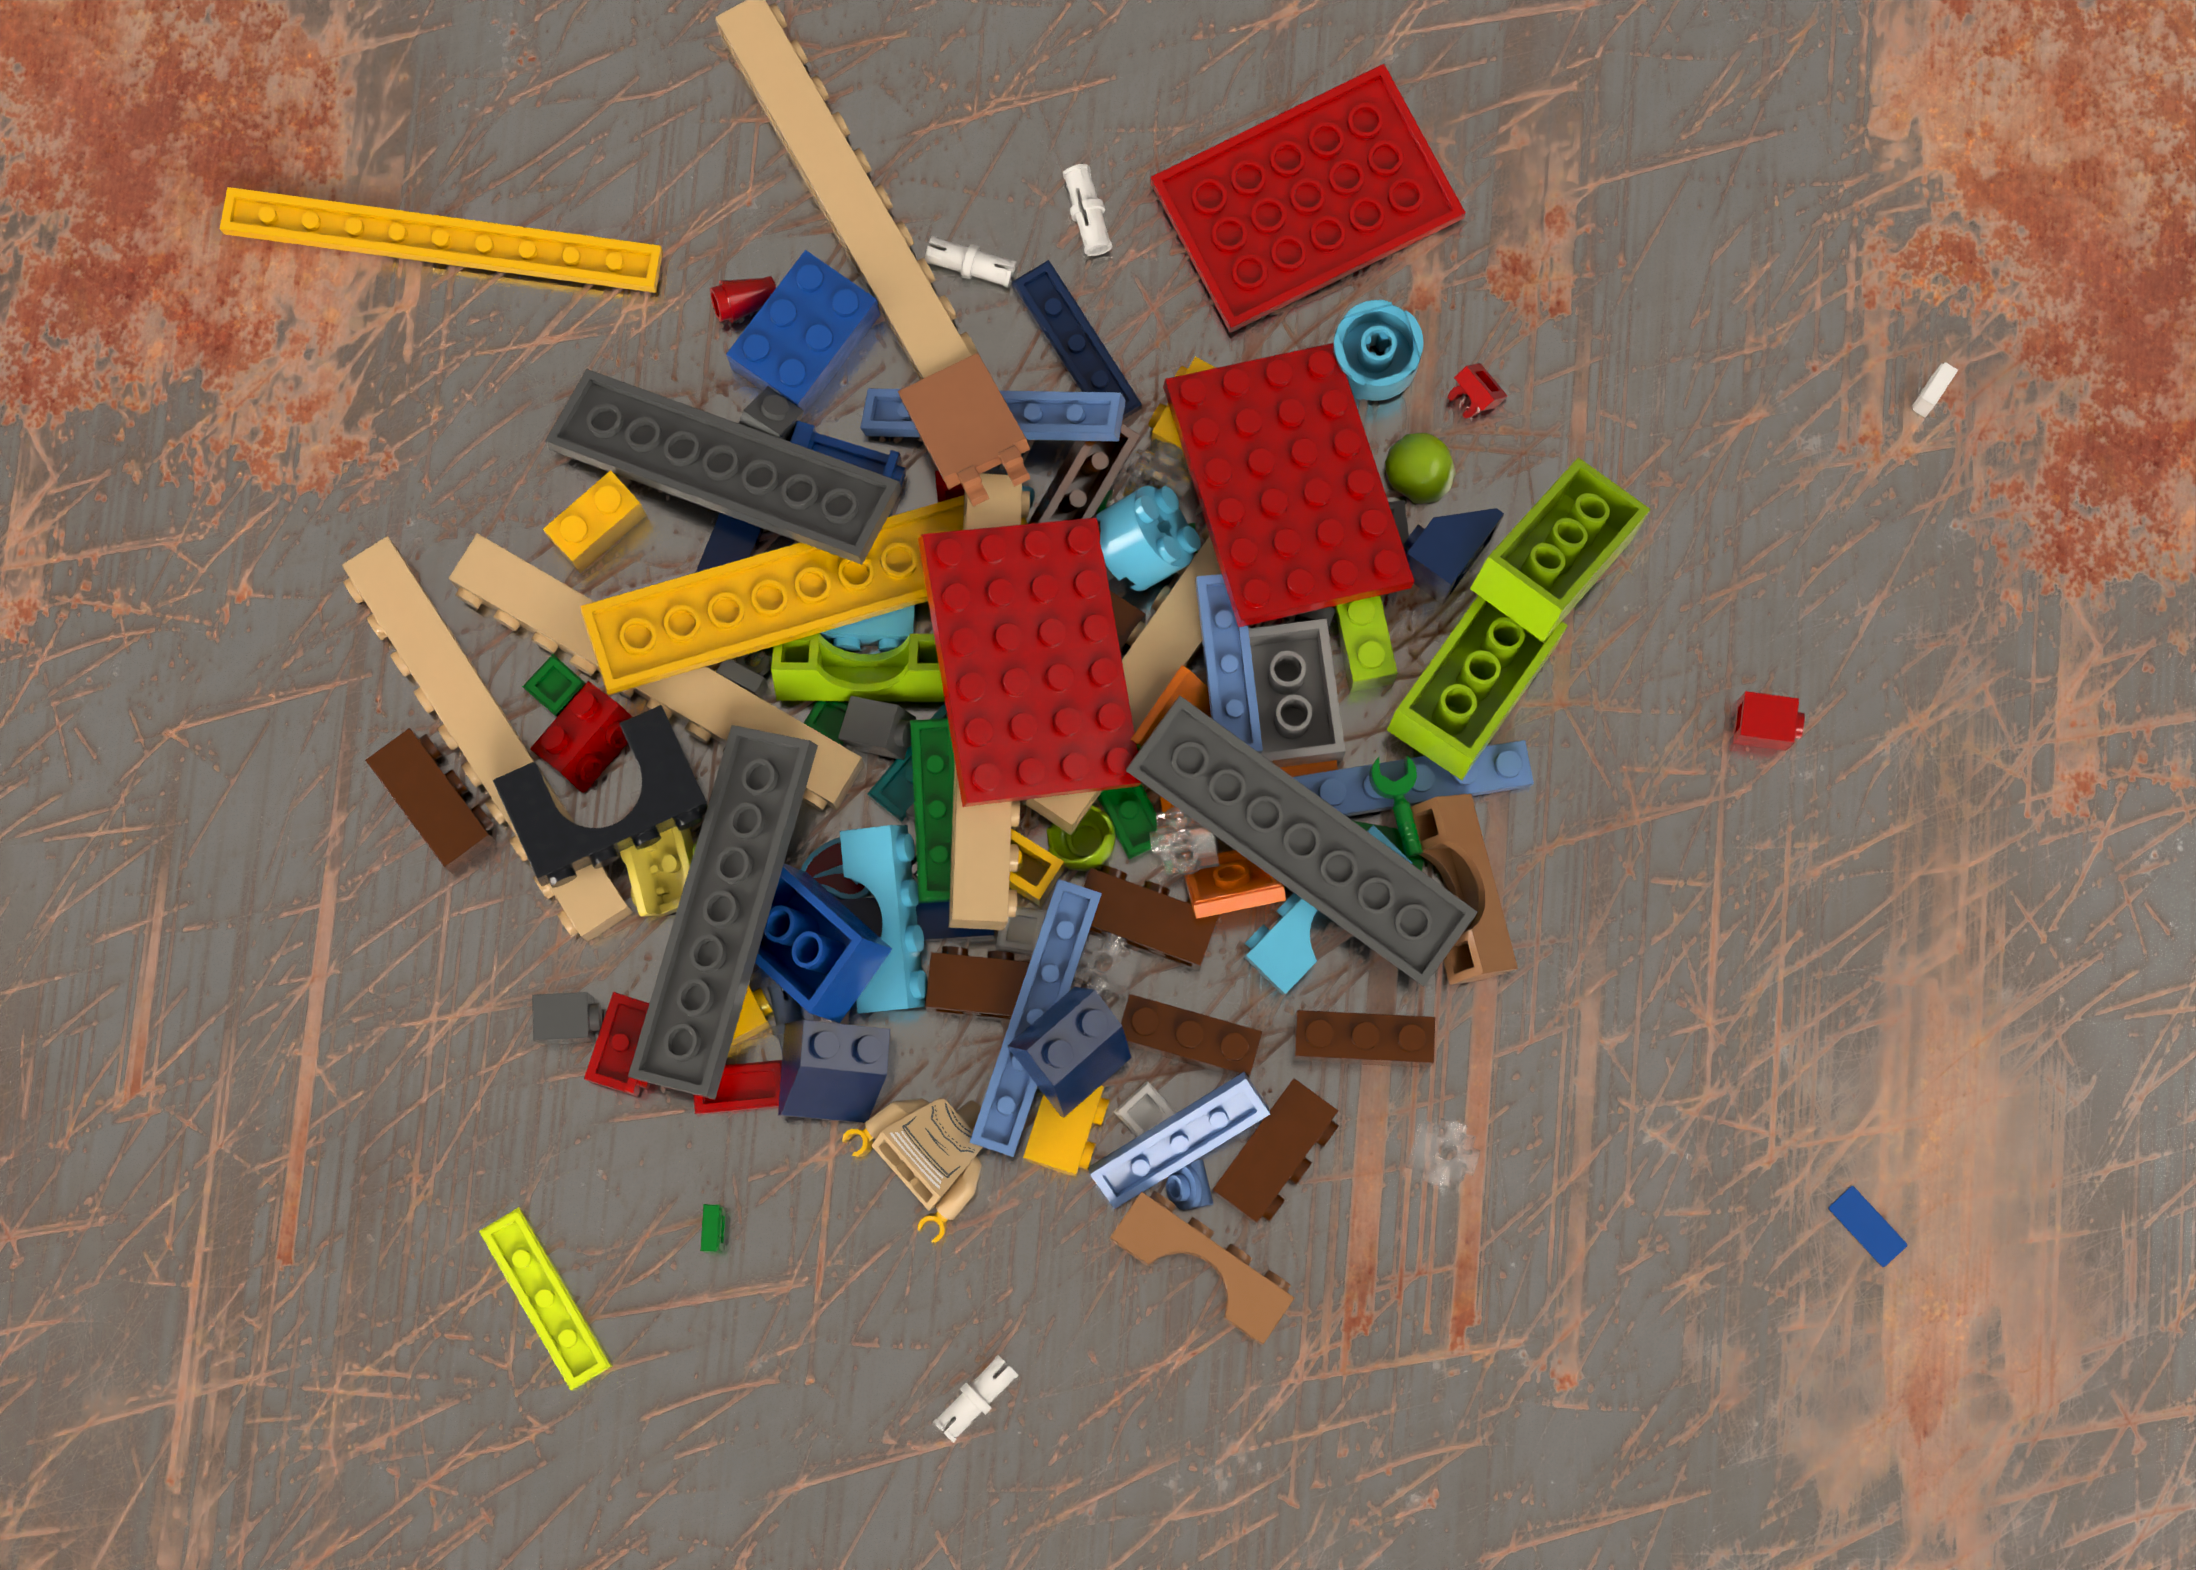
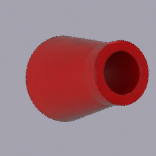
M772 276L753 279L720 280L718 286L710 288L712 305L719 322L729 320L731 323H734L757 311L774 292L776 285Z

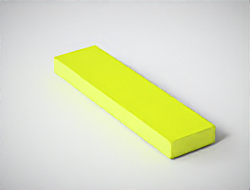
M518 1207L480 1230V1235L569 1389L573 1391L613 1367L523 1210Z

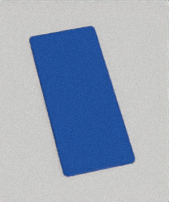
M1851 1186L1829 1206V1210L1882 1267H1886L1907 1247V1243L1854 1186Z

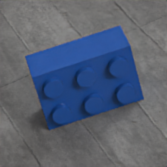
M805 250L726 353L730 367L763 391L768 386L804 410L803 419L879 318L878 301L875 297Z
M783 864L755 963L807 1012L841 1023L892 948L811 875L800 869Z

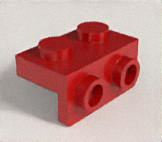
M588 681L531 746L530 750L565 777L580 792L584 793L625 745L628 744L619 723L632 718V716L619 703Z
M616 992L612 993L584 1077L586 1081L637 1097L641 1087L649 1088L651 1083L630 1078L628 1075L650 1003Z

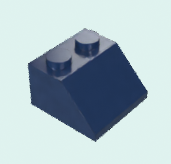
M1494 508L1433 517L1426 528L1418 524L1403 545L1414 578V584L1441 604H1444L1496 534L1504 513Z
M1076 986L1007 1046L1055 1110L1064 1118L1132 1058L1122 1024L1097 991Z
M811 1020L786 1023L778 1115L865 1123L868 1121L887 1076L890 1029Z

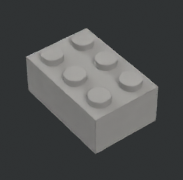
M1327 618L1248 628L1263 747L1261 755L1278 767L1337 760V762L1342 761L1346 750Z

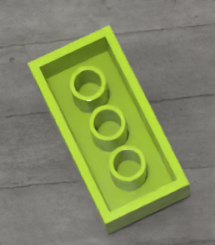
M1578 457L1487 557L1470 589L1540 641L1544 642L1630 544L1651 509Z
M1478 595L1398 706L1387 731L1460 780H1463L1555 650L1568 625L1561 622L1550 636L1542 642Z

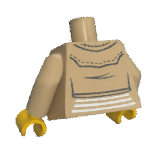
M923 1098L894 1101L866 1121V1128L863 1130L850 1129L843 1135L842 1141L845 1143L852 1140L858 1134L862 1137V1147L851 1156H866L873 1147L928 1211L936 1205L937 1212L927 1214L918 1224L919 1232L926 1221L933 1220L938 1223L940 1232L931 1241L932 1243L938 1242L944 1236L947 1230L946 1221L948 1219L954 1220L975 1193L982 1168L977 1154L983 1147L970 1143V1139L981 1106L970 1100L955 1111L943 1098H938L931 1103Z

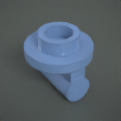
M1203 1159L1193 1161L1168 1176L1166 1181L1167 1195L1177 1208L1181 1210H1189L1195 1207L1197 1209L1214 1204Z

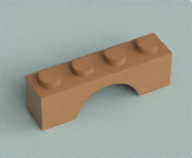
M1472 795L1438 796L1411 806L1423 850L1420 856L1430 861L1437 868L1447 885L1448 891L1478 912L1443 960L1449 985L1486 980L1518 969Z
M1153 1191L1150 1197L1141 1192L1111 1235L1110 1240L1147 1266L1162 1257L1172 1254H1188L1206 1261L1216 1270L1224 1284L1226 1291L1224 1319L1263 1345L1295 1298L1287 1293L1291 1285L1270 1270L1264 1276L1249 1266L1253 1258L1230 1243L1226 1250L1211 1240L1215 1232L1194 1217L1188 1223L1173 1214L1177 1206L1158 1192Z

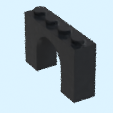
M662 705L619 723L641 771L642 788L638 802L633 810L624 819L613 825L602 828H588L579 826L565 818L557 809L535 761L493 780L536 878L542 887L549 883L552 888L562 886L577 877L576 871L591 864L595 869L604 867L619 858L618 852L633 845H635L637 850L646 848L661 839L660 833L675 826H677L679 831L685 830L703 820L702 814L706 813L707 802Z

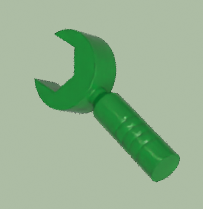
M1406 756L1404 758L1405 776L1394 782L1381 775L1378 757L1369 771L1370 784L1378 795L1387 799H1394L1392 809L1405 856L1408 858L1423 853L1411 805L1404 796L1416 782V766L1412 759Z

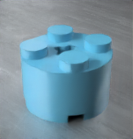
M1370 300L1351 308L1341 320L1335 332L1333 350L1337 364L1347 376L1353 397L1359 400L1380 401L1397 396L1413 382L1421 360L1424 341L1420 325L1411 313L1392 305V302ZM1376 345V349L1379 352L1384 351V355L1377 356L1375 352H1369L1370 346Z
M1143 486L1102 510L1096 516L1097 521L1100 522V545L1106 566L1119 581L1127 577L1135 583L1130 588L1136 591L1146 590L1189 565L1193 559L1194 552L1201 547L1198 533L1188 525L1179 509L1177 495L1167 486H1163L1160 489L1153 486Z

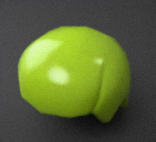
M1428 433L1406 434L1390 447L1385 460L1386 474L1393 489L1408 497L1415 504L1438 501L1451 489L1456 475L1450 450L1443 441Z
M1094 805L1088 810L1072 835L1054 823L1046 831L1048 851L1063 860L1064 866L1072 871L1088 872L1090 868L1095 869L1103 865L1111 856L1115 846L1116 836L1112 820L1105 811Z

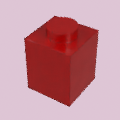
M1745 691L1737 702L1733 744L1787 751L1795 743V739H1801L1803 734L1805 714L1798 712L1799 698Z

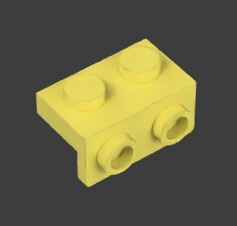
M677 826L660 833L661 839L651 846L637 850L635 845L620 851L631 883V898L640 916H667L677 912L693 858L692 850L694 843L690 828L679 831Z

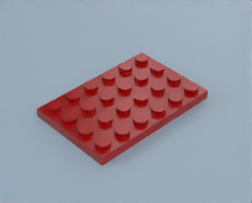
M1385 64L1369 70L1150 177V183L1230 333L1464 219L1466 214Z
M1333 343L1165 379L1163 385L1238 628L1412 588L1414 578L1347 376L1340 369L1335 359Z
M1097 517L922 534L918 538L962 807L1136 787L1142 784L1141 781L1126 771V768L1138 753L1137 744L1131 740L1135 732L1104 555L1100 545Z

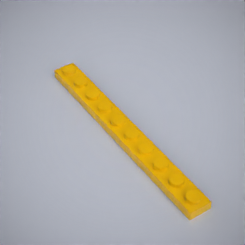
M227 187L219 228L225 235L654 293L657 290L663 255L661 245Z

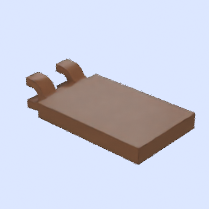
M979 353L969 356L898 391L904 407L948 489L961 483L973 507L989 499L979 474L997 465H1003L1014 487L1031 479L1021 456L1022 453L1030 450L1026 437Z

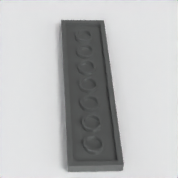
M589 369L585 370L545 440L551 451L608 472L611 470L619 476L861 565L865 561L902 491L900 482L895 479Z
M1180 695L1126 768V771L1422 986L1426 985L1478 913Z
M735 725L731 726L628 1077L715 1100L818 745L812 741Z

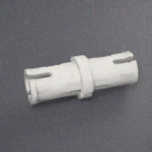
M1087 164L1071 166L1063 171V178L1066 181L1073 205L1070 208L1071 218L1078 223L1085 247V254L1088 256L1104 254L1113 247L1103 218V213L1106 210L1104 202L1097 197L1090 166Z
M931 236L929 241L931 247L927 246L924 258L927 264H934L960 272L961 278L968 280L973 276L1003 285L1006 288L1010 287L1012 282L1010 277L1014 276L1016 260H1009L982 252L979 249L980 246L970 244L969 247L939 239L937 236Z
M999 1355L970 1385L965 1383L960 1388L963 1393L937 1419L933 1420V1423L940 1430L944 1431L956 1418L955 1422L944 1432L953 1443L981 1412L986 1415L992 1409L989 1404L1019 1376L1008 1366L995 1379L1008 1365Z

